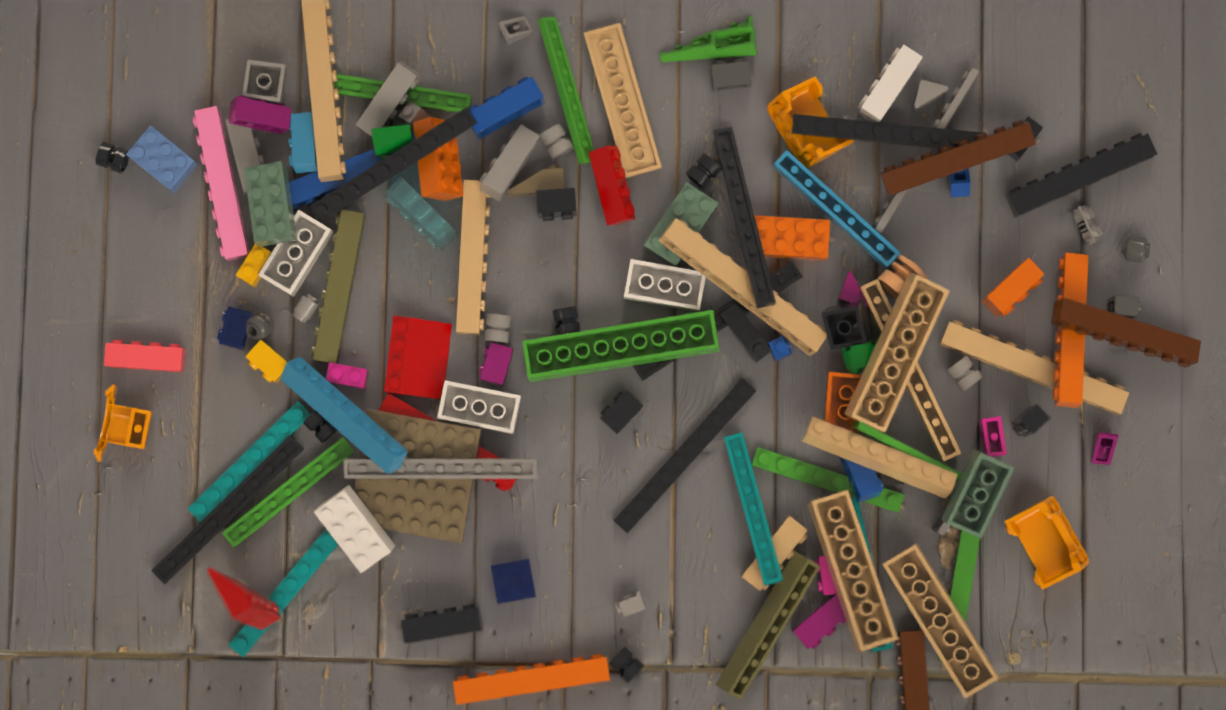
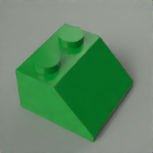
M410 125L371 129L375 155L381 160L414 141L413 130Z

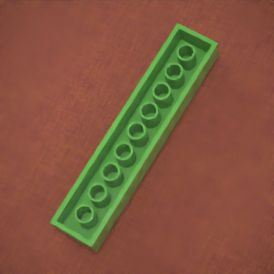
M713 310L522 341L527 376L530 382L720 352Z

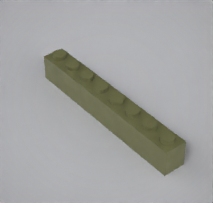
M341 209V214H337L336 225H338L337 233L334 232L332 243L335 246L334 251H330L329 255L331 267L330 270L326 271L325 281H328L327 288H324L322 292L324 304L323 307H320L318 318L321 320L320 325L316 326L314 335L317 337V341L311 350V356H314V361L335 364L339 362L366 219L364 213Z
M796 551L794 552L782 572L784 581L776 583L717 681L716 685L742 700L821 566Z

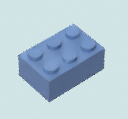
M151 125L126 154L173 193L178 190L198 165Z

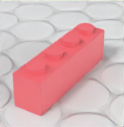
M112 340V343H106L104 366L184 372L186 349L180 348V344H169V347H162V343L150 342V346L142 345V342L139 341L123 344L122 340Z

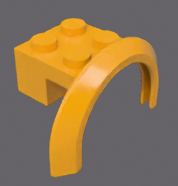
M114 384L105 392L107 397L105 416L98 445L94 448V454L98 461H102L107 443L139 449H146L153 411L115 405L117 386Z

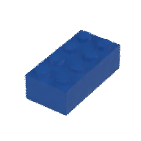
M524 77L517 82L518 85L512 88L508 86L501 91L502 94L496 97L494 95L484 100V104L480 106L474 105L469 108L478 124L471 127L478 140L545 104L544 96L533 77L529 79Z

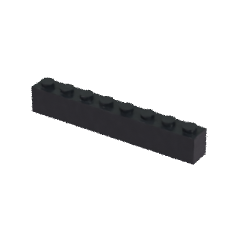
M1141 133L1131 137V141L1127 143L1124 140L1114 144V148L1109 151L1107 148L1096 152L1097 156L1093 158L1086 156L1078 160L1079 164L1073 166L1070 163L1062 167L1061 172L1055 173V171L1044 175L1045 179L1038 181L1036 178L1027 182V187L1021 189L1018 186L1009 190L1010 194L1006 196V199L1015 218L1153 158L1157 155V151L1149 134L1147 133L1143 136Z

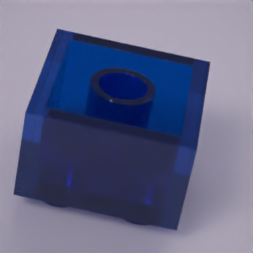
M530 559L491 566L497 604L537 597Z

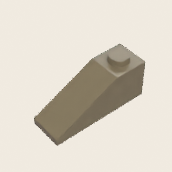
M550 165L548 169L541 170L507 190L508 197L536 195V190L564 189V170L559 168V165Z

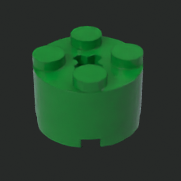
M875 339L873 344L868 341L867 343L848 346V349L842 347L841 352L845 370H849L851 374L861 372V368L866 367L878 339Z

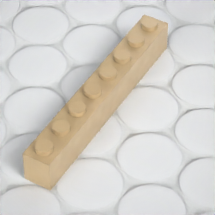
M464 180L457 334L480 335V330H484V319H481V311H485V300H482V292H486V281H483V273H487V262H484V254H488V243H485V235H489V224H486V216H490V205H487V198H490V196L480 191L481 183L479 180Z
M816 417L811 418L802 438L804 443L944 499L952 492L957 477L956 473Z

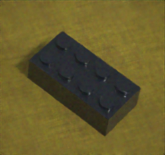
M475 604L464 605L463 610H456V607L443 609L444 613L440 614L437 613V610L424 612L422 617H418V613L406 615L405 620H401L404 644L482 631L484 627L481 609L476 607Z

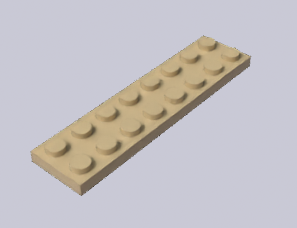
M617 23L585 32V41L614 142L621 153L620 159L626 173L625 179L661 169L662 166L621 24Z

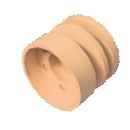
M900 254L896 258L897 263L892 262L890 264L895 273L886 269L878 278L881 286L896 300L909 273L917 274L929 280L917 264Z

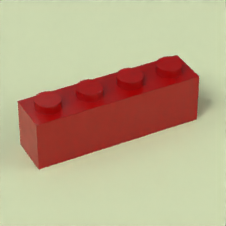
M607 145L590 151L589 156L607 226L620 225L635 220V209L631 203L630 189L626 183V173L622 167L621 153L618 147Z

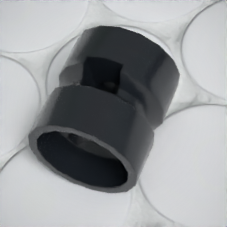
M102 142L96 155L95 164L104 168L110 167L112 171L122 174L129 162V157L126 155L129 150L121 147L116 149L115 145Z
M703 153L697 160L698 165H693L686 172V175L692 182L704 190L711 183L710 178H715L722 169L712 158Z
M576 306L553 310L554 322L558 324L555 326L556 335L581 331L580 324L576 321L578 318Z
M317 411L313 412L303 423L311 432L315 431L314 436L321 443L327 441L337 431Z
M624 647L608 665L615 672L619 671L620 677L628 683L645 665L638 658H633V653Z

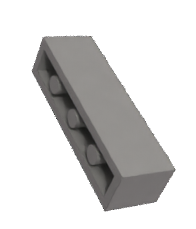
M399 61L356 123V126L371 136V129L387 127L385 123L388 119L392 121L398 112L396 110L398 104L403 105L408 98L406 93L409 88L414 89L419 82L417 79L419 73L404 62Z
M226 119L243 193L248 196L244 168L265 164L264 157L259 154L258 148H261L260 140L258 137H255L254 130L256 129L228 124L229 119Z
M520 125L517 130L513 129L509 136L511 140L508 144H503L499 151L500 156L498 159H493L489 166L491 168L488 173L485 172L479 181L481 183L480 191L499 202L538 145L540 135L523 125Z

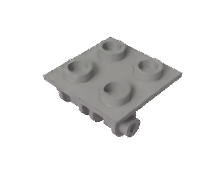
M1084 205L1074 210L1073 217L1076 223L1085 221L1079 224L1078 227L1085 224L1087 226L1080 230V232L1089 230L1082 234L1085 243L1092 245L1096 241L1103 240L1101 237L1103 235L1102 229L1093 220L1095 214L1092 208Z

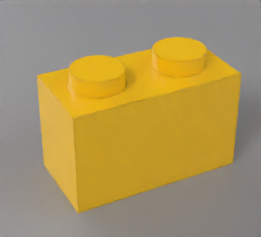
M255 244L236 273V276L251 286L256 287L261 279L258 274L272 252Z
M261 339L246 355V358L249 360L247 362L248 365L254 370L259 368L263 372L261 376L269 383L272 380L278 383L287 363L285 359Z

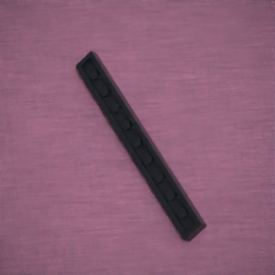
M469 107L464 108L309 207L317 220L322 222L478 124Z
M793 114L791 134L929 148H941L947 145L951 148L957 146L958 141L964 139L971 141L976 139V135L984 133Z
M728 127L713 130L756 309L773 306L776 304L733 129Z
M793 261L769 275L772 288L777 293L803 277ZM732 299L714 311L717 333L727 327L719 313L731 304L735 303L744 315L749 313L750 310L735 299ZM676 359L635 365L633 368L641 380L644 381Z
M742 378L613 521L628 534L753 396L756 390Z
M290 435L151 571L164 585L167 584L274 480L304 448Z

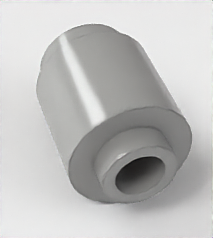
M310 294L307 296L302 295L294 308L293 316L306 323L318 308L319 304L316 303L318 299Z

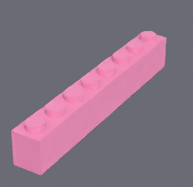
M214 106L195 110L193 123L194 127L198 128L199 135H196L198 145L202 146L203 150L200 157L202 164L206 165L207 172H204L206 183L210 184L211 190H208L210 202L213 201L214 203L212 215L214 220L218 222L216 234L218 239L221 238L222 246H219L221 256L225 257L227 261L245 258L250 252L220 109Z

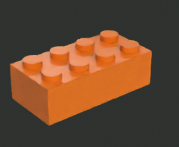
M428 117L413 122L415 139L445 120ZM457 137L418 161L422 197L449 201L463 196Z
M754 215L765 257L821 261L828 259L830 220Z

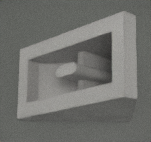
M526 16L498 23L499 30L507 46L533 33Z
M921 79L917 87L912 110L916 111L946 94L949 90L948 87Z

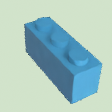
M312 112L291 114L289 128L291 138L288 139L289 149L292 150V155H289L290 167L293 166L295 173L318 171Z

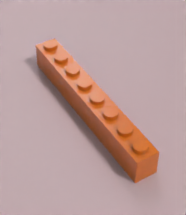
M1065 253L1058 261V270H1061V273L1057 280V288H1060V295L1057 296V300L1064 297L1086 304L1088 255ZM1058 328V332L1055 334L1057 351L1054 353L1056 369L1053 372V381H1056V384L1052 391V399L1055 400V406L1078 408L1082 404L1085 335H1078L1070 329L1062 330Z
M602 653L591 655V659L583 660V656L572 658V662L564 663V659L552 661L553 665L545 666V662L533 664L534 668L526 669V666L514 667L515 671L507 672V669L495 670V674L488 675L487 672L476 673V677L469 678L468 675L457 676V680L453 681L456 705L609 681L607 656L603 657Z

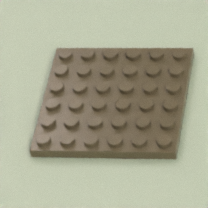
M367 409L366 415L408 451L405 458H477L482 429ZM360 450L359 458H369ZM356 478L354 492L383 529L463 543L473 479Z

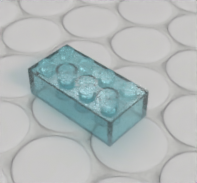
M402 177L385 192L387 196L385 200L395 210L399 208L401 210L399 214L408 223L412 221L414 229L422 237L426 235L428 237L426 240L435 250L439 248L443 251L458 236L455 229Z

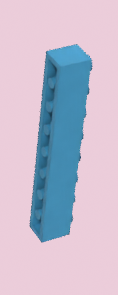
M786 150L773 164V169L885 270L900 254L893 245L789 151Z
M300 356L286 363L281 380L387 474L402 467L408 452L403 446Z

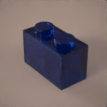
M228 306V309L224 310L222 321H224L223 328L219 329L217 335L219 344L244 351L248 336L246 323L253 316V313Z

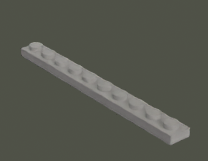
M972 68L970 72L966 71L960 80L963 82L962 86L955 88L951 95L954 99L951 104L946 103L941 111L944 114L942 119H937L932 126L933 128L945 129L978 75V70ZM924 147L921 153L917 151L913 161L920 159L921 154L931 152L933 148ZM907 190L896 193L892 201L887 200L883 207V210H885L883 216L880 217L878 215L873 223L875 230L879 234L882 233Z
M345 458L344 478L537 479L538 458H405L402 467L390 474H387L370 458Z

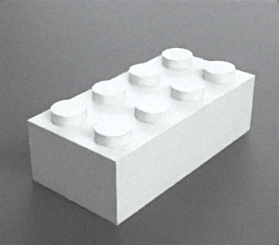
M903 45L901 49L897 47L889 60L891 64L886 63L880 72L879 77L881 79L874 81L868 91L870 95H865L860 102L858 115L867 121L880 122L923 57L906 45Z
M300 210L294 216L297 240L277 244L258 274L264 280L293 297L334 233L330 228Z
M631 259L624 299L699 312L706 277L696 270Z
M445 380L437 419L514 435L522 397L520 395Z
M347 485L326 500L314 511L360 573L388 555L396 546L350 485Z

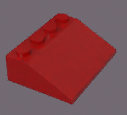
M393 316L384 387L385 393L441 400L446 380L452 324Z
M210 567L206 569L233 619L263 630L281 618L278 613L280 609L274 601L272 602L233 577Z

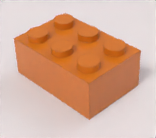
M1027 258L995 287L982 302L996 317L1000 315L1006 316L1015 308L1013 305L1015 302L1018 304L1029 295L1027 292L1029 289L1032 291L1043 282L1041 277L1045 274L1030 258Z
M827 373L823 421L853 433L862 434L852 427L857 420L844 415L860 381L861 374Z

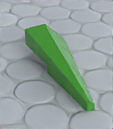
M749 16L747 21L737 25L734 22L730 24L731 27L720 31L717 29L694 38L690 44L683 47L679 44L671 52L663 53L662 51L660 52L661 62L757 55V40L753 18Z

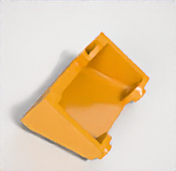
M816 76L781 92L767 106L772 121L792 155L807 169L854 142L847 139L791 134L793 114L829 117L818 99L822 95L823 87Z
M1049 496L1004 521L1006 531L1010 535L1019 537L1036 568L1033 579L1042 590L1083 570L1089 564L1084 548L1054 496Z

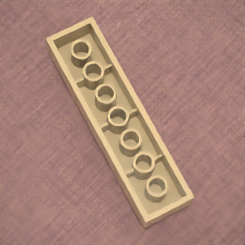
M908 274L844 415L861 421L878 431H886L949 294V290L917 274Z
M848 490L811 501L807 505L856 652L897 640L898 638Z
M915 543L885 561L882 565L964 698L999 679L997 671L919 545Z

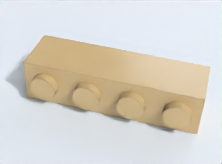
M791 516L786 518L772 536L781 570L784 567L782 565L783 561L786 558L789 560L795 552L794 547L797 543L801 545L808 536L805 534L808 530ZM756 557L741 577L758 591L766 590L769 585L764 586Z

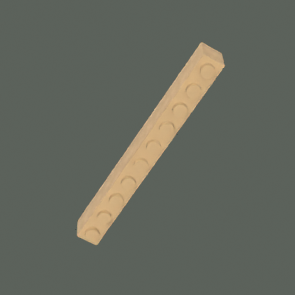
M301 0L318 178L321 182L343 180V173H346L347 170L346 163L342 162V155H345L344 144L340 143V136H343L342 125H339L338 118H341L340 107H337L336 100H339L338 88H335V82L338 81L337 72L333 70V63H336L335 53L331 50V45H334V38L329 30V27H332L331 16H328V9H331L330 0Z
M677 218L674 219L658 241L807 355L811 356L819 350L827 337L823 327L810 321L806 314L797 311L790 302L784 301L774 290L776 304L756 309L747 269L734 263L730 256L721 253L717 246L704 240L700 233L691 230L684 221Z
M876 279L861 286L860 290L868 304L867 309L881 335L892 307L879 280ZM917 362L906 385V390L940 461L944 462L961 454V451Z
M953 320V322L949 321L946 324L939 345L1052 390L1055 388L1056 381H1053V372L1056 369V363H1053L1052 358L1047 356L1038 357L1035 355L1036 352L1029 349L1020 350L1017 348L1018 345L1007 341L1005 344L999 341V337L991 334L985 336L981 334V330L973 327L967 329L963 327V323ZM1084 371L1082 401L1115 415L1122 414L1129 392L1125 391V387L1117 384L1111 386L1107 384V380L1096 377V379L1091 378L1089 373Z

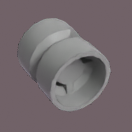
M561 124L547 129L540 135L544 146L549 147L547 151L553 160L565 155L574 148L570 139L564 137L566 133Z
M487 314L486 326L489 329L485 330L484 341L508 344L509 332L506 330L510 327L511 316Z
M967 355L947 369L953 379H958L957 384L962 391H965L983 377L977 368H972L973 363Z

